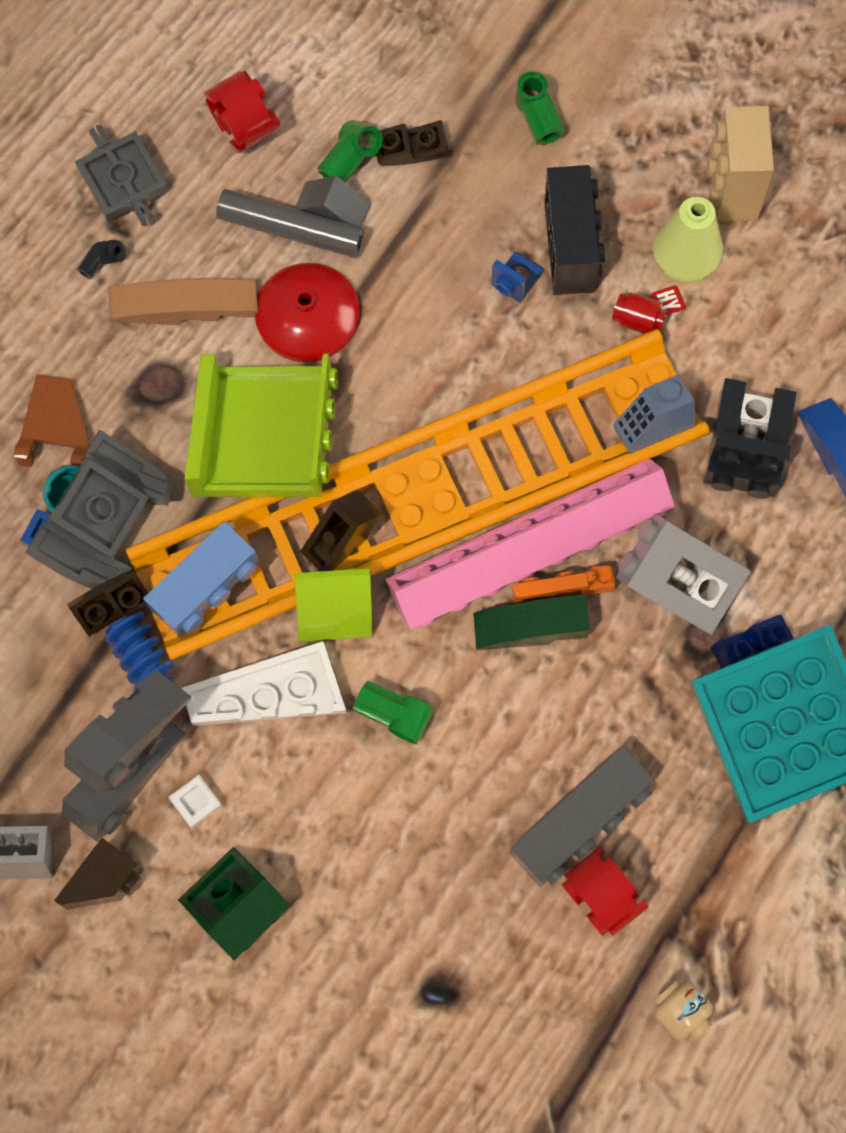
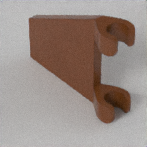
M36 374L21 436L14 450V457L18 459V465L31 466L34 460L35 443L75 448L70 463L71 465L81 466L83 462L81 459L90 444L71 379Z

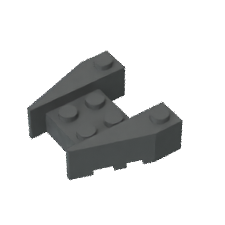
M155 669L138 683L137 689L127 699L122 696L113 704L112 708L115 712L106 719L101 714L95 718L65 749L64 767L80 778L81 781L64 797L62 815L96 842L105 833L111 835L123 821L124 817L122 814L184 738L186 733L173 724L171 720L191 700L192 696Z

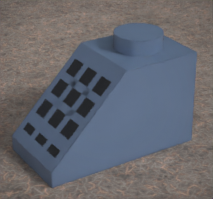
M675 375L645 388L613 424L614 429L628 453H634L695 427V400L679 375Z

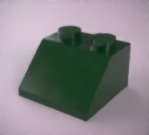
M234 846L178 899L207 934L233 960L248 950L253 942L271 924L277 922L281 915L291 906Z

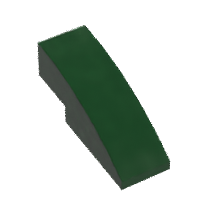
M586 594L516 603L473 613L476 651L550 645V641L588 638L589 634Z

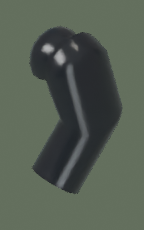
M117 240L93 244L78 266L77 271L82 276L92 279L100 265L116 263L124 258L126 254L125 245Z

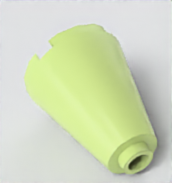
M703 197L688 198L657 232L653 243V257L656 264H659L664 270V274L669 278L682 283L698 282L718 268L723 254V244L714 206Z

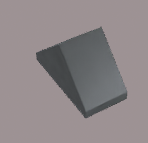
M335 175L306 181L295 209L362 227L370 208V202Z

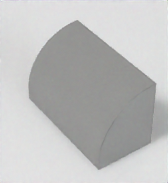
M48 826L0 827V879L53 878V845Z

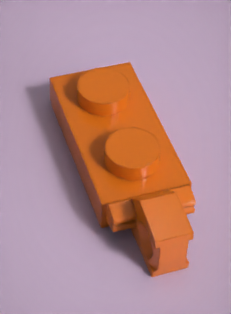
M593 566L590 571L576 574L573 571H566L549 579L525 578L519 581L518 584H513L512 602L516 604L585 594L587 600L588 595L613 592L615 590V580L611 566Z

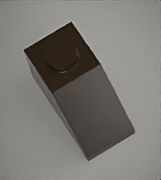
M358 489L331 502L300 552L319 571H333L368 538L383 513Z
M101 838L54 901L67 910L121 901L125 894L131 896L137 890L143 880L140 874L144 869L108 841Z

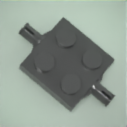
M96 125L97 132L92 127L89 134L92 136L97 147L90 154L76 160L75 163L107 221L126 212L134 211L141 225L148 226L146 218L150 224L154 222L155 218L146 204L150 200L168 192L167 183L136 131L123 138L109 140L101 125Z

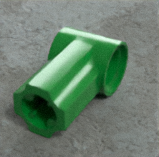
M529 71L522 74L518 79L515 102L517 108L524 114L536 145L542 144L544 146L555 142L559 137L563 136L564 129L547 91L548 83L546 78L539 72ZM527 90L536 91L538 95L529 96L524 92Z
M350 120L343 124L339 131V141L317 167L321 176L326 178L336 175L346 183L366 157L374 156L379 152L383 141L379 129L357 120Z
M368 680L362 686L353 707L355 712L388 727L389 732L412 744H418L434 712L432 707L417 698L404 695V697L399 696Z

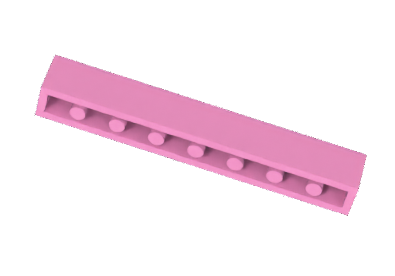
M648 458L385 580L399 614L408 628L411 630L415 627H424L431 624L436 617L447 612L459 611L465 608L469 602L482 596L494 595L500 591L501 587L514 581L529 578L534 572L544 567L561 564L572 554L581 550H591L598 546L600 541L613 535H623L629 532L633 526L652 519L655 513L663 516L665 511L674 508L675 505L663 469Z

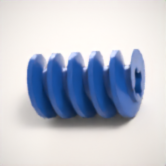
M144 612L122 617L105 631V634H107V644L114 647L113 655L116 659H121L119 664L121 669L128 672L127 680L130 684H135L134 691L137 689L138 683L155 669L169 680L173 681L174 676H167L166 674L173 668V663L170 661L160 664L159 662L167 654L165 649L153 651V648L160 642L158 637L148 639L145 637L152 631V626L150 624L138 625L146 617Z

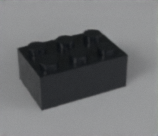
M590 165L547 168L544 208L553 295L594 293L597 279H602L603 276L602 264H605L604 242H599L602 219L601 211L596 210L595 202L598 199L597 178H591Z

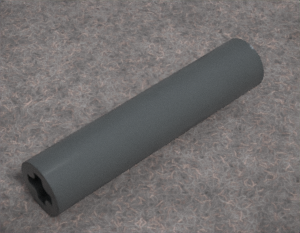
M226 188L222 191L217 204V219L351 258H357L363 243L364 228Z

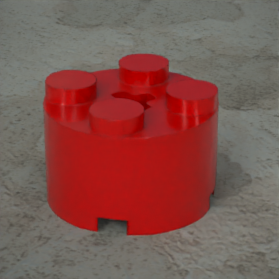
M245 70L236 72L203 92L207 97L205 99L206 104L222 132L225 131L228 135L232 134L234 137L228 142L238 153L243 152L273 134L277 128L281 127L274 111L271 108L267 110L262 101L266 94L256 78L252 80Z
M599 846L564 874L567 880L561 885L578 906L585 901L592 910L586 917L602 936L608 932L615 936L647 910L649 906L644 900L639 904L634 901L639 897L638 891L609 856L602 861L601 857L606 853Z

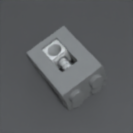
M655 513L652 519L647 520L641 527L638 534L639 540L633 550L627 552L622 558L616 578L627 587L712 635L751 571ZM683 557L694 563V569H688L687 565H681V558ZM672 576L673 580H678L679 584L684 583V585L679 589L667 582L668 579ZM709 579V587L705 592L699 594L700 584Z

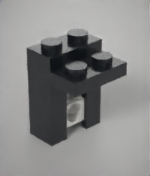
M725 378L720 391L703 483L710 484L713 489L728 492L733 489L745 491L749 496L758 499H766L769 496L775 497L780 487L782 472L789 460L791 446L787 444L797 392L775 388L773 398L745 393L747 382ZM756 410L761 414L762 418L752 419L746 414V411ZM738 429L744 430L741 436L737 435ZM760 434H764L763 440H759L757 437Z

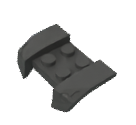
M101 430L97 432L83 455L81 466L49 519L42 523L25 551L27 555L63 577L90 589L131 569L128 565L113 559L146 502L153 505L168 506L173 486V478Z

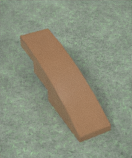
M222 278L176 279L115 285L108 288L110 322L180 325L182 320L217 321L220 316L254 318L255 314L258 313L255 280Z

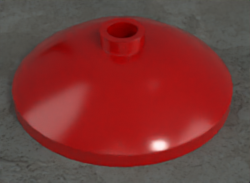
M317 263L294 264L276 272L262 286L257 296L258 313L255 314V322L262 340L276 354L298 362L320 361L323 354H328L331 357L342 350L355 334L360 315L358 297L351 283L335 269ZM307 298L311 300V303L308 305L299 304L302 299Z

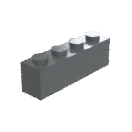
M622 746L510 847L509 854L539 887L547 881L553 886L569 871L564 866L575 855L579 860L584 858L597 845L593 839L601 831L604 830L607 834H610L624 821V818L621 816L623 811L630 805L637 809L652 795L649 788L654 779Z

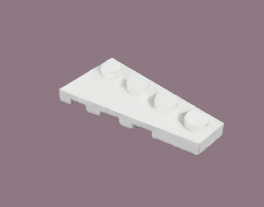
M323 641L181 688L192 696L186 707L193 726L347 713Z

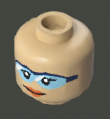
M676 980L654 1001L657 1005L654 1012L655 1018L675 1040L681 1041L690 1035L696 1041L712 1026L707 1018L712 1014L713 1006L691 982L680 984Z

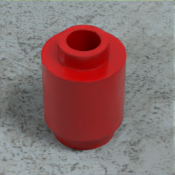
M631 292L629 295L620 293L612 320L619 322L620 327L646 334L656 329L661 331L667 311L661 309V301Z

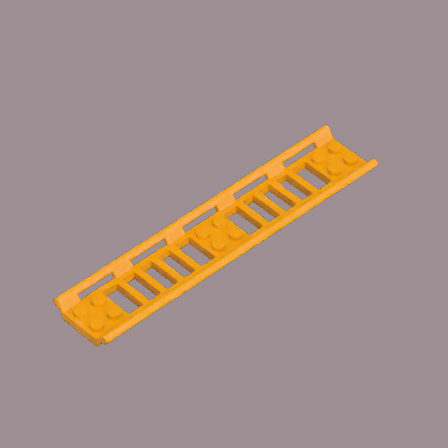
M656 329L329 464V480L334 479L336 486L323 491L322 497H308L272 513H269L267 506L288 497H250L126 548L125 550L136 575L149 593L202 542L171 555H168L165 548L218 527L224 521L227 523L233 520L236 526L233 530L249 545L248 539L270 530L291 581L269 589L262 570L257 563V569L250 577L257 595L229 606L227 600L217 608L212 606L202 616L204 620L201 625L190 634L185 632L180 638L152 612L170 659H176L295 609L294 573H302L282 525L303 517L311 534L319 523V518L315 511L329 506L333 500L357 489L363 492L372 487L376 488L397 536L372 547L368 539H366L357 548L358 553L348 556L333 571L349 568H370L371 577L611 476L643 460L654 458L710 434L707 423L699 419L695 412V427L629 454L622 442L603 450L579 402L604 392L616 419H618L645 388L675 376L676 373L665 353L660 331ZM629 356V365L567 390L566 382ZM532 396V405L469 431L467 423ZM562 408H566L589 455L573 463L569 462L547 416ZM531 421L534 422L556 470L537 477L514 429ZM498 435H501L523 481V484L504 491L481 443ZM432 437L434 438L435 445L370 472L368 464ZM468 448L491 496L468 507H465L443 458Z

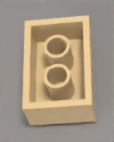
M769 106L725 107L722 121L716 122V139L711 141V156L707 157V177H713V187L709 189V201L715 208L718 222L758 220L774 172Z

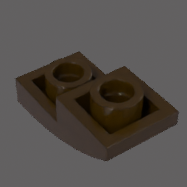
M441 120L408 129L406 124L403 123L379 130L383 139L382 146L379 152L376 153L380 166L415 164L450 156L445 126Z
M132 569L96 586L67 605L88 637H90L119 617L122 618L134 614L145 607L147 604L143 598L148 594V591Z

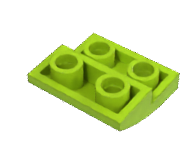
M370 568L294 573L298 642L372 637Z

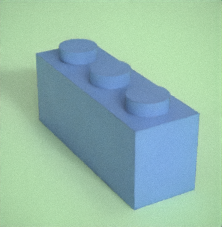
M224 521L143 599L148 608L179 638L185 632L190 634L201 625L204 620L202 616L212 606L217 608L227 600L231 593L229 590L239 580L244 582L253 575L257 569L256 564L259 562L256 551Z

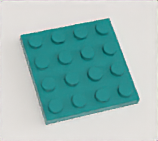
M831 624L690 680L745 822L752 823L846 783V660Z

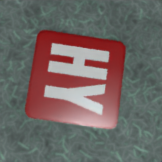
M676 285L651 294L654 300L662 302L661 309L667 311L666 316L686 309V305Z

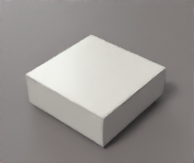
M197 775L168 797L191 829L222 807L200 775Z

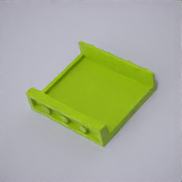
M201 354L184 478L192 497H322L323 483L329 482V463L325 461L326 452H331L332 431L328 430L329 420H334L335 401L331 399V391L337 390L338 371L337 368L331 367L328 354H323L322 366L219 367L215 354Z

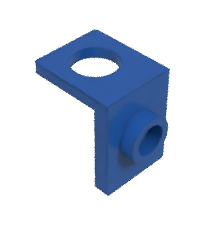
M514 252L506 264L498 260L493 263L491 285L501 294L521 303L543 273V268L519 253ZM516 266L525 267L530 273L528 280L512 268Z

